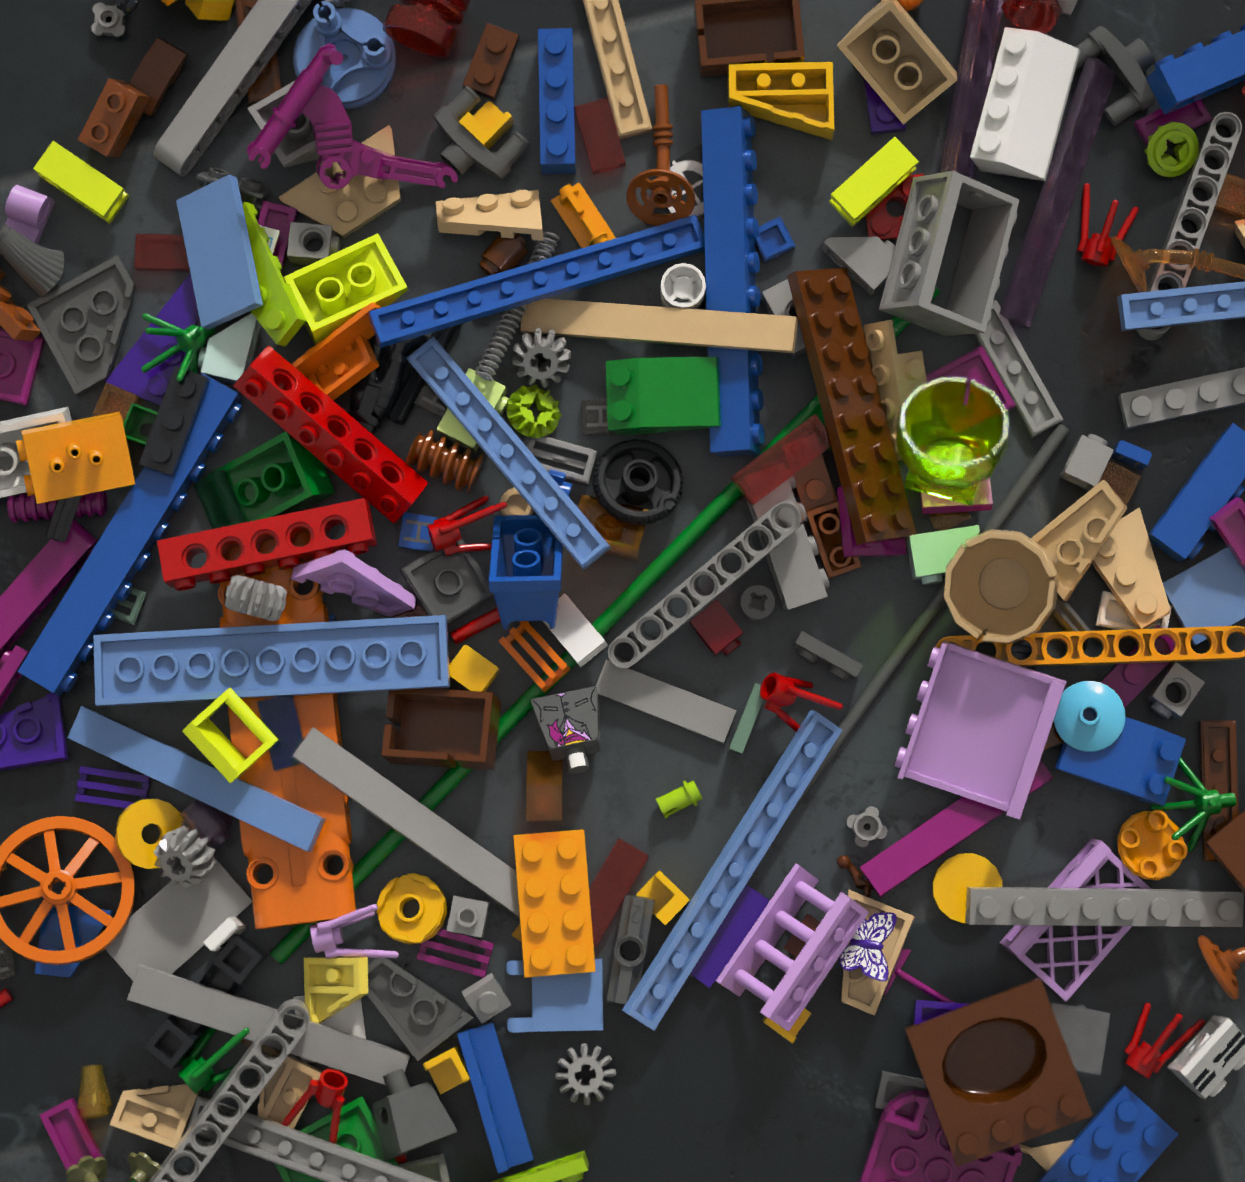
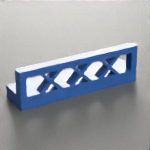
M494 1022L459 1032L457 1034L497 1172L501 1173L509 1170L510 1167L534 1160Z

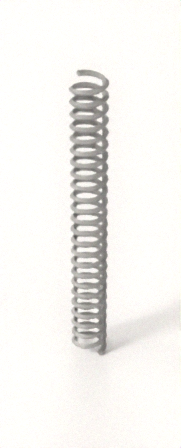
M543 233V237L544 235H550L555 237L557 242L561 241L560 237L554 233ZM544 238L543 242L545 244H541V241L538 240V244L535 246L536 250L532 252L533 256L530 257V261L527 264L551 258L552 255L550 253H555L554 248L558 247V244L549 238ZM525 305L509 309L512 313H508V310L504 311L505 313L501 316L502 319L498 322L499 325L496 326V331L493 332L494 337L490 338L491 343L487 344L488 348L484 350L485 354L482 355V360L479 361V366L476 367V375L478 374L487 381L493 380L491 375H496L493 369H499L496 363H502L500 358L505 357L503 352L507 351L506 346L510 345L508 340L513 339L511 334L516 333L514 328H519L517 323L522 321L520 317L524 316L523 311L527 310Z

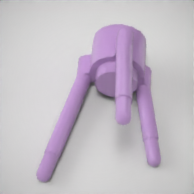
M376 904L358 909L330 921L310 925L314 950L316 953L325 951L326 959L337 956L397 958L399 956L397 951L337 948L338 944L344 943L341 928L373 917L375 915L374 911L378 909Z

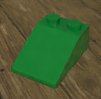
M658 357L606 361L608 431L628 436L721 427L718 357Z
M286 431L208 474L228 526L298 512L335 493L324 464Z

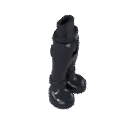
M374 335L370 338V345L379 365H381L386 349L385 347L380 348ZM422 335L393 344L381 377H378L379 366L352 386L350 411L348 414L373 435L376 428L382 427L380 422L384 421L396 401L402 384L405 366L408 364L407 354L412 349H418L428 340L427 336Z

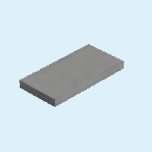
M214 855L213 858L216 864L202 883L185 889L181 883L173 886L172 881H170L129 918L120 935L105 949L132 981H134L139 964L173 975L205 946L203 942L228 917H238L252 905V898Z

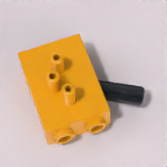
M119 412L22 430L23 440L16 441L20 462L27 461L30 474L23 475L27 496L35 495L37 504L57 500L46 532V536L52 540L59 542L67 540L82 495L135 485L122 416Z

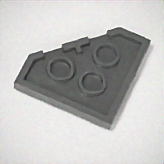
M118 255L27 304L31 315L77 396L104 383L110 376L134 297L136 286Z

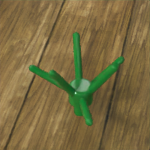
M144 313L142 318L145 321L161 327L145 328L146 334L175 336L178 344L142 366L141 371L146 373L183 350L187 354L176 376V380L178 382L183 380L189 365L190 371L197 373V350L205 345L206 338L215 333V328L208 330L201 326L190 325L182 329Z
M1180 757L1178 765L1195 787L1171 777H1165L1164 781L1171 786L1195 795V800L1165 803L1164 806L1152 805L1150 809L1151 811H1168L1196 808L1198 814L1172 834V840L1176 841L1197 825L1188 845V851L1192 852L1210 815L1220 814L1222 808L1235 807L1236 796L1234 793L1219 794L1217 790H1207Z

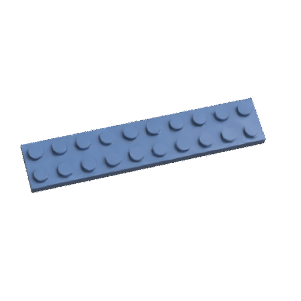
M446 615L93 635L95 706L98 707L216 700L229 688L241 699L450 687Z

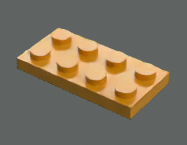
M584 829L513 835L524 978L596 972Z

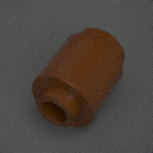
M499 233L481 254L482 260L478 264L479 268L488 276L516 268L528 253L524 248L527 242L518 233H515L514 238H502L501 233Z

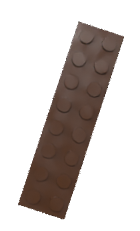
M847 268L795 271L787 275L856 544L858 546L905 539L915 535L916 530L883 404L881 403L878 385L872 372L873 366Z

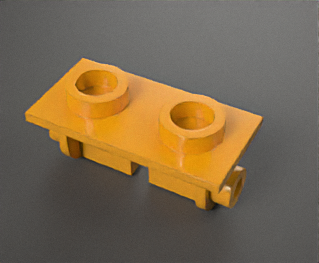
M580 182L574 186H571V184L565 185L559 190L560 195L550 200L581 248L616 238Z

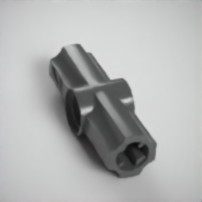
M627 894L624 896L617 942L614 947V959L607 1001L625 1005L642 979L645 957L648 952L647 945L655 899ZM632 940L639 945L640 955L638 958L628 959L623 955L621 947L625 941Z

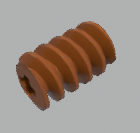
M431 429L425 436H422L420 431L409 450L405 463L411 467L418 461L417 470L420 473H424L431 467L430 477L432 479L438 478L443 473L442 483L445 485H449L456 479L455 489L457 491L463 490L468 485V495L482 470L484 454L481 453L475 460H471L472 448L468 447L462 454H459V442L456 441L450 448H447V436L443 435L435 442L433 441L434 430Z

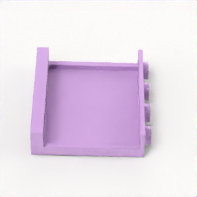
M944 641L940 648L934 646L927 667L933 668L930 681L923 680L916 700L921 701L922 705L919 714L912 713L905 733L911 735L907 748H900L894 766L900 768L897 778L903 779L907 777L1004 810L1007 812L1006 815L1020 820L1067 681Z

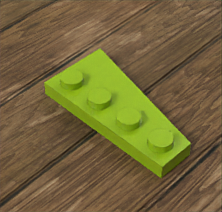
M244 202L242 205L263 303L262 306L250 312L277 345L286 347L306 322V319L290 284L285 283L280 272L282 266L278 257L272 255L267 244L269 237L265 229L260 227L255 216L258 213L254 204Z

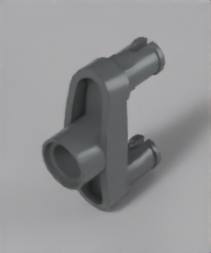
M1098 26L1087 34V39L1075 46L1080 50L1075 71L1100 54L1106 58L1127 87V94L1104 109L1105 116L1114 127L1138 110L1144 111L1154 104V97L1143 71L1155 64V59L1149 48L1140 38H1137L1125 47L1106 28Z
M465 86L446 107L442 105L433 115L437 125L451 142L440 153V156L460 176L474 165L489 176L502 181L511 172L510 167L530 147V143L516 131L496 153L494 151L490 152L459 123L463 116L481 101L480 97L470 87Z

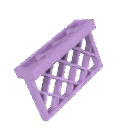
M1092 837L1048 886V888L1138 887L1139 889H1151L1138 876L1132 874L1104 842ZM1109 860L1116 867L1117 883L1099 884V869ZM1123 874H1124L1131 882H1124V876H1123ZM1093 877V884H1087ZM1014 925L999 943L1015 955L1061 999L1067 1001L1132 926H1119L1113 933H1102L1101 926H1095V934L1077 935V926H1070V936L1053 937L1052 925ZM1046 931V937H1041L1042 934ZM1108 938L1102 945V939ZM1095 939L1096 953L1091 959L1078 960V940ZM1071 941L1072 960L1054 961L1053 942ZM1047 942L1048 962L1034 963L1025 955L1035 943ZM1079 965H1084V967L1079 971ZM1072 966L1073 979L1062 989L1055 982L1054 967ZM1048 967V975L1040 968Z

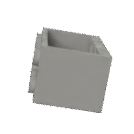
M955 171L914 177L879 310L943 336L985 333L991 320V308L995 293L1000 286L999 277L1003 262L1008 254V243L1012 227L1017 220L1019 199ZM959 204L971 209L972 213L948 305L944 309L931 304L956 205Z

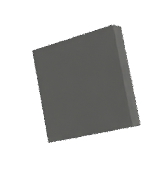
M462 537L461 540L456 541V545L465 544ZM444 549L437 552L433 550L400 570L402 577L414 596H416L427 616L446 615L447 624L494 597L493 593H490L487 577L471 552H457L446 556Z

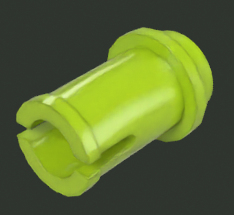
M685 780L683 781V786L655 798L665 818L692 804L695 807L698 806L697 802L703 798L694 780L689 783Z

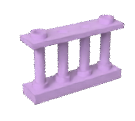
M796 863L716 980L739 997L747 989L766 1002L760 1012L788 1032L869 913L842 892L834 902L814 889L819 880ZM805 900L826 913L815 931L794 918ZM785 930L806 943L795 961L774 948ZM765 959L786 972L775 990H772L754 977Z

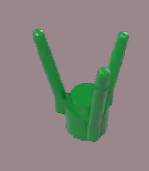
M210 1027L192 1052L180 1062L183 1068L177 1074L195 1094L201 1089L207 1092L215 1084L227 1078L236 1064L213 1077L211 1076L215 1072L211 1067L250 1033L248 1028H244L207 1061L202 1057L196 1060L217 1031V1029Z

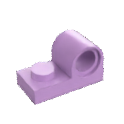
M15 185L6 201L5 214L8 218L5 224L38 244L55 201L46 195L20 185Z

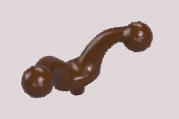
M841 855L838 857V867L841 869L847 868L854 880L855 887L863 889L864 896L870 897L871 890H874L870 883L863 878L857 868L850 862L848 856Z

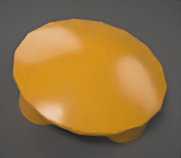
M1161 810L1142 811L1130 816L1122 824L1117 837L1118 853L1123 864L1132 874L1145 880H1160L1171 876L1187 856L1188 847L1184 842L1183 836L1176 841L1172 840V834L1179 830V827Z

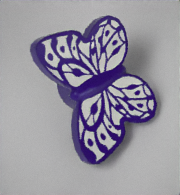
M891 912L876 913L871 915L868 920L864 919L850 940V944L839 957L840 966L847 971L857 970L861 967L862 972L866 976L881 982L887 981L889 976L888 965L881 950L884 948L882 943L895 928L897 922L896 914Z

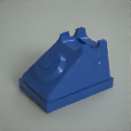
M538 515L494 516L489 590L494 595L504 630H508L509 623L513 621H545L549 624L550 629H554L556 626L558 598L562 584L563 545Z

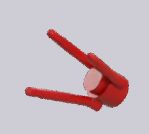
M1088 183L1083 185L1081 236L1077 251L1083 253L1082 261L1099 267H1108L1109 261L1114 262L1117 250L1139 212V208L1137 206L1132 208L1111 245L1112 238L1108 236L1119 205L1118 200H1113L1101 234L1092 233L1091 239H1088L1090 185Z
M485 495L446 517L434 520L433 524L427 525L434 550L437 552L444 549L446 556L457 552L491 550L492 543L456 545V541L461 540L459 528L505 509L507 503L501 502L456 520L488 502L489 497Z
M773 672L766 676L761 684L760 696L766 700L764 708L774 712L795 732L798 731L800 725L780 707L792 705L797 696L837 710L843 708V705L839 702L797 688L811 689L813 683L809 681L786 677Z
M1145 1003L1132 1039L1124 1050L1129 1054L1125 1063L1149 1079L1153 1072L1158 1073L1163 1064L1205 1024L1204 1019H1199L1162 1054L1159 1050L1176 1029L1183 1016L1176 1014L1153 1046L1143 1041L1139 1047L1138 1044L1151 1009V1004Z
M335 1069L324 1070L319 1080H311L309 1082L307 1090L284 1118L281 1125L288 1127L309 1099L315 1095L317 1102L321 1106L333 1110L329 1142L336 1144L341 1108L344 1103L343 1095L348 1084L347 1077Z

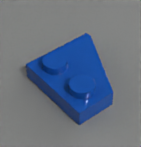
M68 905L77 948L98 937L104 925L78 907ZM52 907L41 925L39 949L50 951L65 950L57 908ZM101 909L111 917L113 916L114 910ZM82 961L67 965H47L36 962L35 974L71 978Z

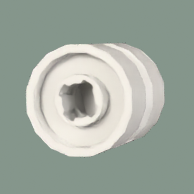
M687 263L675 264L668 268L661 281L660 295L663 306L700 309L703 305L706 291L705 278L701 271L694 265Z

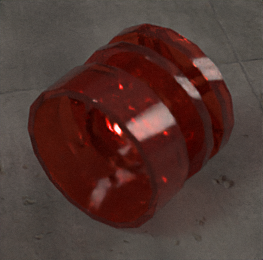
M399 0L403 5L394 4L390 6L382 26L383 31L389 37L415 51L434 57L445 58L449 56L457 37V32L451 25L462 24L464 20L462 12L468 10L470 0Z

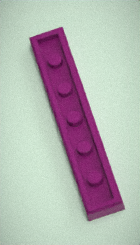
M1041 760L1028 796L1053 780V776ZM961 797L860 867V871L881 898L1006 811Z

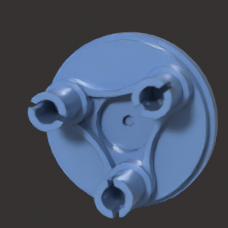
M322 1L323 7L320 8L319 4L315 5L313 10L314 18L306 24L296 40L293 53L296 76L298 77L302 70L308 67L321 46L331 43L335 45L337 51L342 53L343 62L340 65L331 64L322 77L324 80L320 85L332 89L339 96L345 110L368 105L384 93L394 76L396 50L391 35L377 18L365 11L355 8L335 9L330 2Z

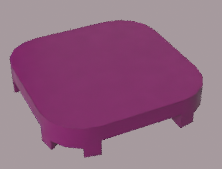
M912 1090L900 1093L889 1101L885 1107L859 1182H1012L1017 1166L1021 1165L1022 1151L1020 1144H1016L957 1167L929 1093Z

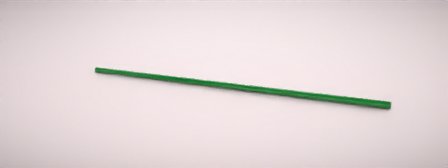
M936 286L932 301L941 293ZM896 316L890 319L893 322L895 339L911 322ZM818 394L761 451V454H758L591 624L602 638L744 494L739 478L769 468L783 454L780 445L798 439L805 432V427L821 408ZM567 650L560 656L570 670L577 664ZM555 662L550 666L554 672L560 668ZM544 672L540 678L545 681L549 676ZM563 677L545 693L534 682L499 719L497 745L533 709L531 699L546 696ZM457 763L456 768H450L418 802L433 811L473 769L462 768ZM391 828L354 865L352 872L354 891L406 839ZM322 922L296 925L269 953L282 965L311 935L310 925Z

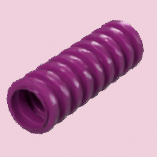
M106 490L82 495L75 515L78 518H83L84 514H87L88 517H94L95 514L104 517L108 508ZM27 492L8 496L7 510L9 518L13 523H17L19 519L28 522L30 518H33L34 521H40L41 517H44L46 521L51 520L57 500L37 504L35 495L27 496Z

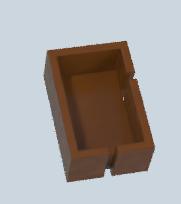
M694 0L700 78L727 75L729 64L804 62L805 52L799 0Z
M431 688L391 690L388 693L386 718L395 726L401 727L399 731L393 725L385 724L381 756L391 764L456 768L458 763L462 768L494 770L501 700L493 692Z

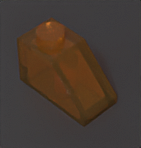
M528 751L526 821L528 822L563 821V760L553 761L549 751Z

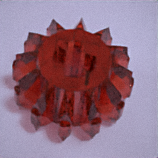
M1004 0L1001 6L1005 17L1011 20L1013 25L1024 30L1038 31L1045 35L1055 27L1063 11L1058 0Z

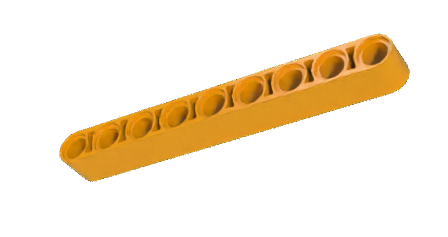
M1242 626L1033 633L1018 640L1028 643L1031 647V655L1024 660L1016 659L1011 653V647L1016 642L1011 644L987 643L995 647V658L1022 667L1238 660L1245 656V648L1242 652H1233L1227 647L1226 643L1228 636L1234 633L1241 635L1245 640V628ZM972 635L947 636L939 640L935 647L940 648L944 641H948L976 651L977 646L984 643L982 641L984 635L979 640ZM1203 635L1208 639L1210 645L1206 653L1199 654L1193 651L1190 645L1193 636ZM1160 636L1170 638L1174 645L1172 653L1168 655L1158 653L1154 646L1156 638ZM1129 637L1136 641L1138 651L1135 655L1125 656L1119 651L1118 644L1122 638ZM1091 638L1098 640L1102 645L1101 655L1094 658L1087 656L1082 648L1084 641ZM1052 640L1064 642L1067 648L1066 655L1059 659L1052 658L1047 653L1048 643Z

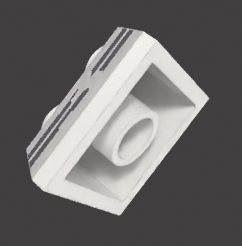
M1213 1015L1167 1068L1198 1097L1204 1099L1209 1095L1214 1097L1226 1085L1224 1078L1232 1069L1235 1071L1239 1070L1245 1064V1036L1229 1018Z

